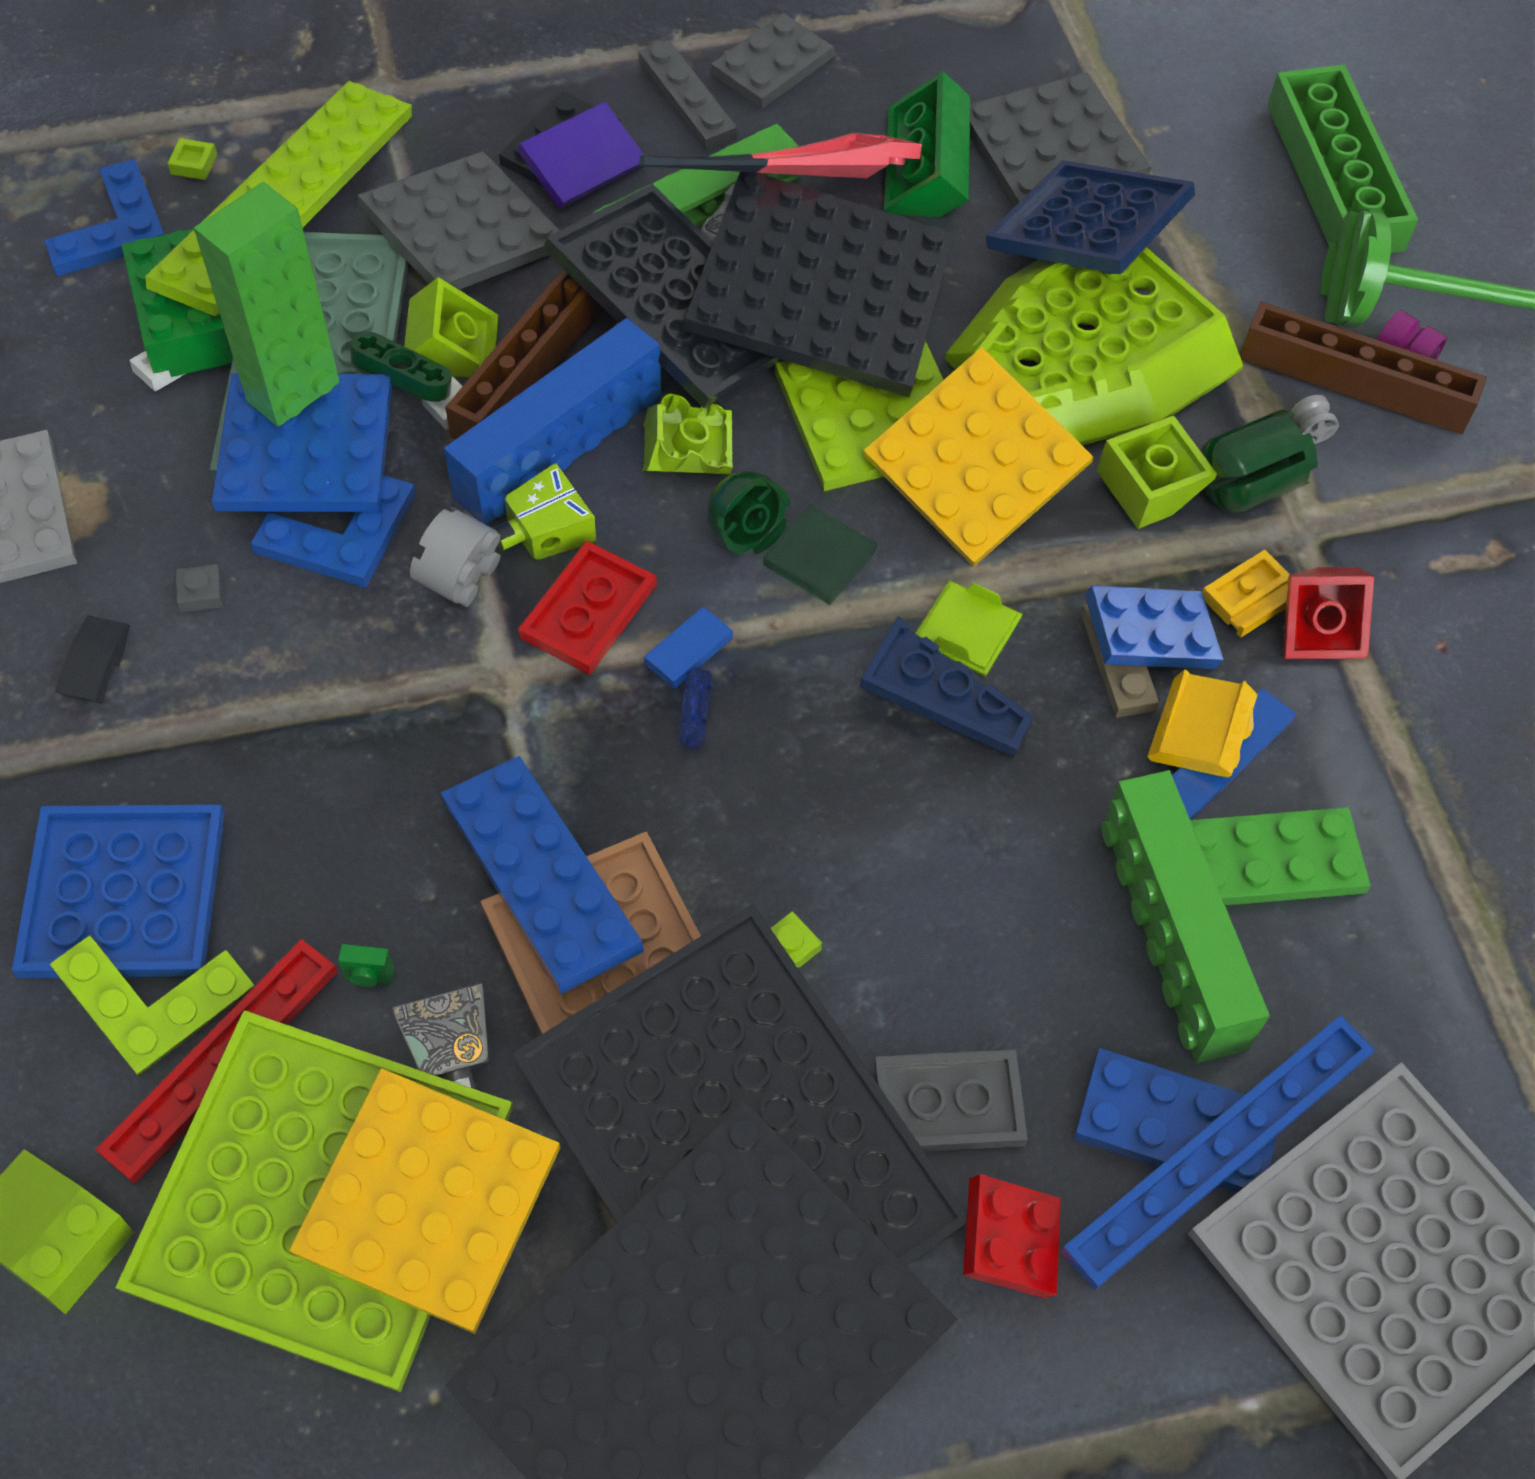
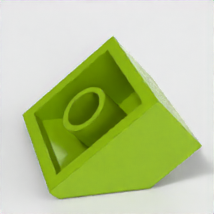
M437 277L409 299L404 347L447 367L452 377H471L496 348L498 314Z
M1175 416L1106 440L1096 470L1137 529L1171 517L1217 476L1216 471Z

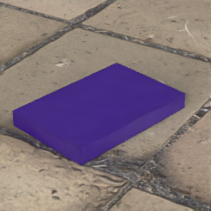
M606 102L520 143L517 149L559 209L643 167L639 166L640 155H644Z

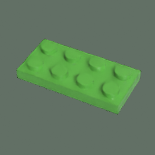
M1349 807L1190 820L1225 905L1366 894L1371 886Z

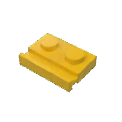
M1264 549L1204 587L1202 595L1204 601L1227 625L1232 624L1238 630L1236 634L1242 638L1286 609L1288 577L1290 574Z

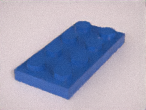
M1099 1048L1073 1139L1159 1167L1245 1094ZM1276 1137L1218 1187L1238 1193L1268 1169L1271 1164Z

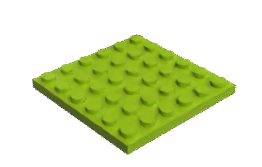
M244 1010L115 1288L129 1295L401 1393L431 1315L294 1256L289 1250L381 1068L506 1121L509 1120L514 1108L513 1103Z

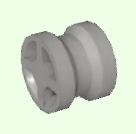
M1323 395L1306 397L1296 403L1291 409V412L1295 414L1291 417L1292 421L1297 426H1300V431L1303 435L1308 433L1312 435L1314 444L1327 440L1339 428V422L1334 414L1329 413L1330 404Z

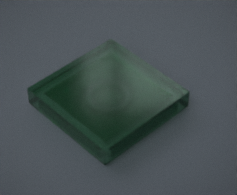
M810 503L765 554L763 565L831 605L876 552L877 542Z

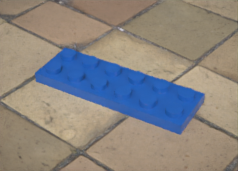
M520 756L440 793L443 804L560 994L644 952L642 940Z

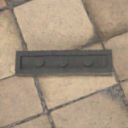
M670 40L638 51L641 66L705 150L737 138V126Z

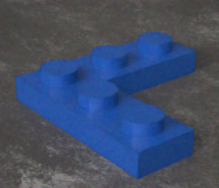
M135 159L99 169L117 219L44 240L57 276L123 258L124 254L121 244L133 242L141 238L147 239L164 235Z
M384 475L380 512H355L343 535L268 512L250 543L253 553L366 588L416 495L415 486L412 483Z

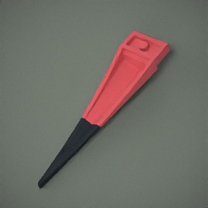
M850 133L808 145L752 154L707 157L640 155L639 166L867 179L889 164L905 165L906 158L920 159L922 144L886 135Z

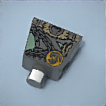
M482 984L392 1007L394 1016L418 1070L476 1089L471 1069L489 1064L485 1000Z

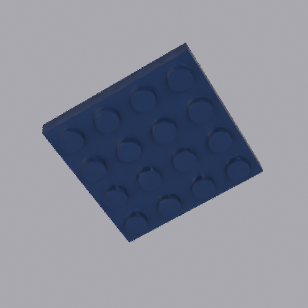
M1062 160L986 234L987 249L1002 251L1009 255L1018 254L1033 257L1040 261L1068 264L1075 268L1084 267L1103 271L1106 274L1121 275L1195 196L1194 182Z

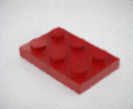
M586 541L518 628L519 638L591 675L657 586V576Z

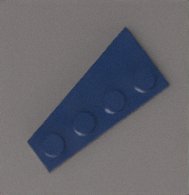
M898 616L861 677L860 687L1011 757H1015L1032 725L1034 716L991 684L985 686L971 675V669L960 661L954 663L939 651V646L926 636L923 639L909 629L910 624Z

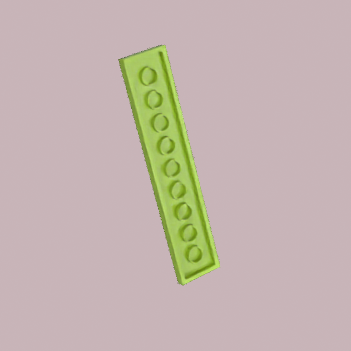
M348 81L203 221L264 181L298 208L303 228L412 117V105L393 96L366 88L362 84ZM193 230L145 276L146 288L216 317L220 312L197 237Z

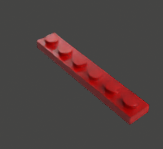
M300 939L95 1149L97 1153L135 1185L189 1129L243 1011L245 1010L288 1025L338 973L335 964L304 940Z

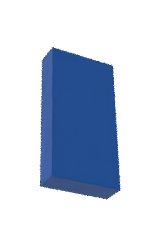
M703 606L644 656V665L675 689L733 639V630Z

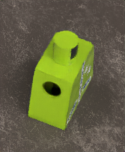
M557 463L551 465L505 497L504 502L508 521L493 528L500 534L498 547L502 551L522 542L531 557L537 560L581 547L586 541L591 543L597 541L594 515Z

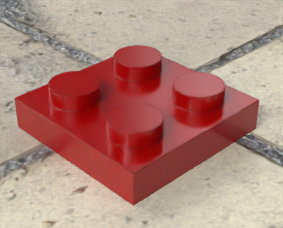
M982 1174L969 1178L963 1276L1041 1298L1056 1296L1061 1198Z

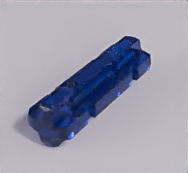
M694 667L692 671L687 673L686 678L687 691H685L682 712V723L685 725H681L679 740L682 744L689 745L691 748H696L703 744L706 735V726L702 724H707L710 692L706 689H711L712 674L701 667Z

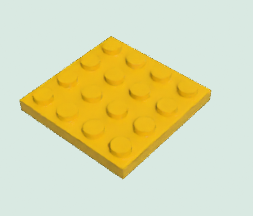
M982 347L864 449V457L973 568L1090 465L1093 460V456Z
M381 1068L289 1252L294 1256L475 1334L561 1148L560 1143Z

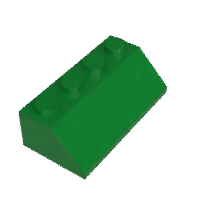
M942 71L888 107L887 136L920 143L922 148L920 159L906 158L905 165L889 164L886 166L885 212L895 215L941 217L951 210L959 208L969 200L970 96Z

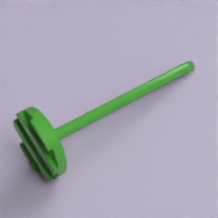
M1360 209L1358 212L1350 211L1345 215L1338 243H1330L1322 271L1320 295L1327 296L1324 318L1328 322L1353 328L1360 326L1373 311L1384 283L1535 310V290L1389 264L1391 228L1387 216L1379 211Z

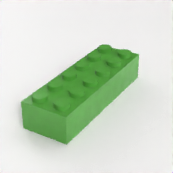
M1346 65L1277 72L1267 106L1328 245L1331 242L1338 243L1343 220L1347 213L1368 209L1382 212L1387 216L1391 228V253L1406 251L1418 218Z
M263 181L194 227V231L246 401L279 427L290 418L300 414L305 407L320 396L329 393L340 381L298 208Z
M1168 770L1119 781L1114 796L1109 801V810L1105 821L1101 824L1102 836L1105 844L1108 847H1113L1117 857L1116 871L1119 881L1123 886H1128L1132 896L1131 910L1137 925H1143L1147 935L1146 947L1148 957L1153 966L1159 967L1164 980L1162 982V991L1165 1001L1170 1008L1174 1007L1180 1021L1178 1032L1181 1043L1186 1050H1191L1196 1064L1246 1052L1250 1049L1270 1015L1171 772Z

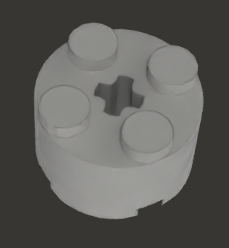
M450 507L451 512L446 509L442 510L423 534L419 545L425 547L421 560L413 556L410 577L412 580L450 601L468 607L478 592L479 587L476 583L483 574L487 576L492 575L500 561V554L495 552L500 540V534L493 528L460 510Z

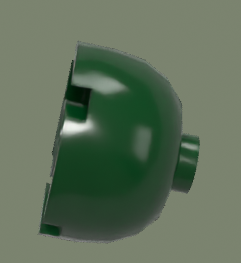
M742 471L731 474L722 480L711 493L707 505L708 523L716 538L735 554L744 555L742 552H747L751 549L757 554L774 544L784 532L788 523L784 516L786 506L790 508V499L780 485L759 472Z

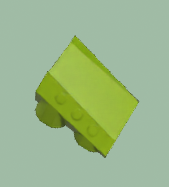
M675 394L665 395L660 404L648 407L643 424L645 432L644 466L642 471L731 474L733 468L732 410H724L721 406L713 403L705 408L702 406L700 408L690 407V404L684 397Z

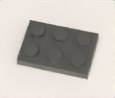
M782 13L711 64V75L762 110L832 59L834 46L785 13Z
M1016 1049L875 1056L874 1067L877 1084L924 1152L1026 1146L1028 1137Z

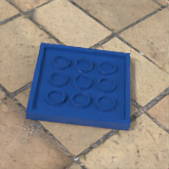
M231 373L212 497L215 511L380 512L393 386L390 377L384 374H338L340 383L335 385L329 393L320 396L305 407L300 414L277 427L246 401L239 374Z
M41 806L12 972L16 978H59L51 968L50 963L89 935L123 977H190L206 965L225 815L222 806Z

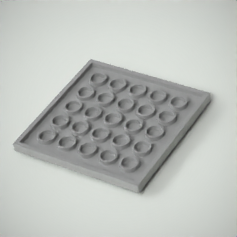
M1402 1062L1187 1233L1388 1479L1407 1478L1535 1364V1211Z

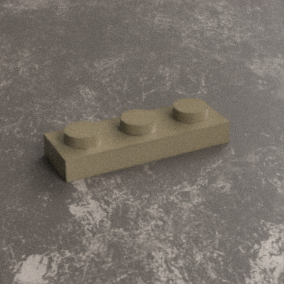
M1083 604L1081 616L1115 717L1119 718L1156 711L1159 700L1147 666L1104 664L1088 605Z

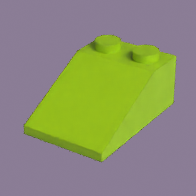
M23 1149L0 1175V1264L66 1315L135 1232L110 1207L83 1187Z

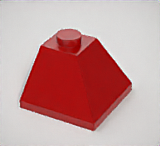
M1318 567L1289 575L1283 657L1285 659L1368 658L1374 576L1359 567Z

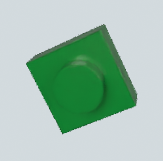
M342 944L338 962L345 980H349L351 983L362 987H373L377 983L391 985L394 965L388 949Z

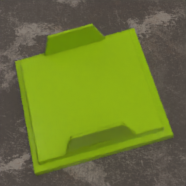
M949 580L915 634L922 639L925 636L939 646V651L953 662L957 663L960 661L972 671L986 677L1023 614L1002 605L1000 595L973 582L966 588Z

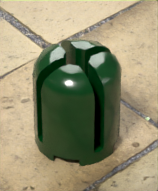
M1284 409L1274 411L1210 438L1205 443L1201 453L1216 471L1217 476L1204 490L1217 507L1224 511L1244 512L1309 483L1307 480L1309 479L1310 471L1318 466L1317 450L1312 435L1310 433L1303 435L1298 426L1290 419V417L1295 415L1294 413Z

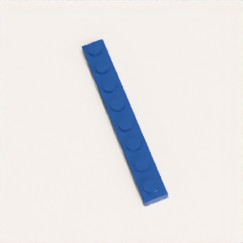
M1340 1015L1067 1243L1061 1250L1062 1255L1089 1286L1096 1291L1365 1062L1375 1049Z

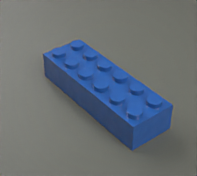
M626 318L444 448L453 499L475 519L487 525L495 518L506 514L504 499L509 493L557 463L562 472L565 471L576 458L586 451L596 448L602 439L614 430L623 428L633 416L644 408L653 406L661 397V368L658 363L660 344Z

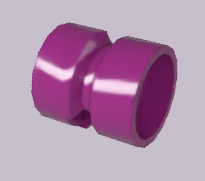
M1400 309L1385 325L1377 340L1437 360L1447 343L1448 336L1429 325L1421 328L1419 319Z

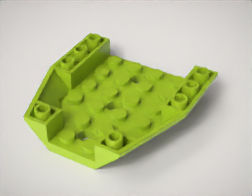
M1147 247L1121 275L1106 274L1103 271L1084 267L1075 268L1068 264L1053 261H1034L1004 280L944 356V359L956 370L982 347L1082 446L1119 436L1171 417L1243 369V363L1225 315ZM1134 289L1141 291L1148 290L1151 294L1141 295L1137 293ZM1078 324L1092 325L1095 329L1083 330L1078 327ZM1019 361H1035L1038 365L1028 367L1022 365Z

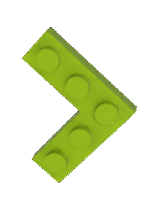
M90 935L50 963L51 968L138 1077L245 997L255 987L227 950L223 951L149 1007L144 1004Z

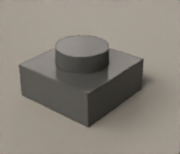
M218 564L176 569L177 604L181 613L223 607L222 574Z

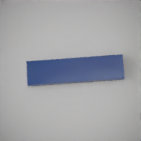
M1264 688L1257 693L1258 696L1253 708V731L1250 737L1243 740L1240 748V761L1237 767L1233 769L1232 775L1229 778L1185 768H1179L1172 775L1190 820H1193L1293 722L1296 713Z

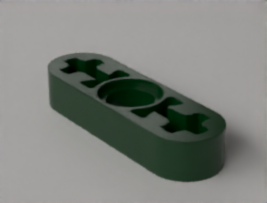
M361 332L351 338L350 358L351 362L358 368L371 374H384L390 377L391 384L426 401L438 402L450 396L452 374L447 367L374 332ZM402 364L409 366V368L398 369L392 367V365Z

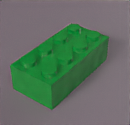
M194 228L178 230L170 234L147 239L141 238L133 242L121 244L142 339L153 373L169 370L171 377L231 364L233 360L220 313L216 317L146 288L145 276L186 238Z

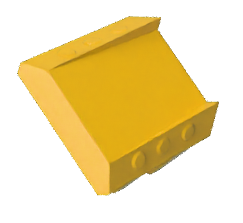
M1184 669L1173 680L1147 757L1152 762L1229 778L1232 775L1233 769L1237 767L1240 761V748L1243 740L1250 737L1253 731V708L1258 694L1245 680L1239 684L1193 675Z

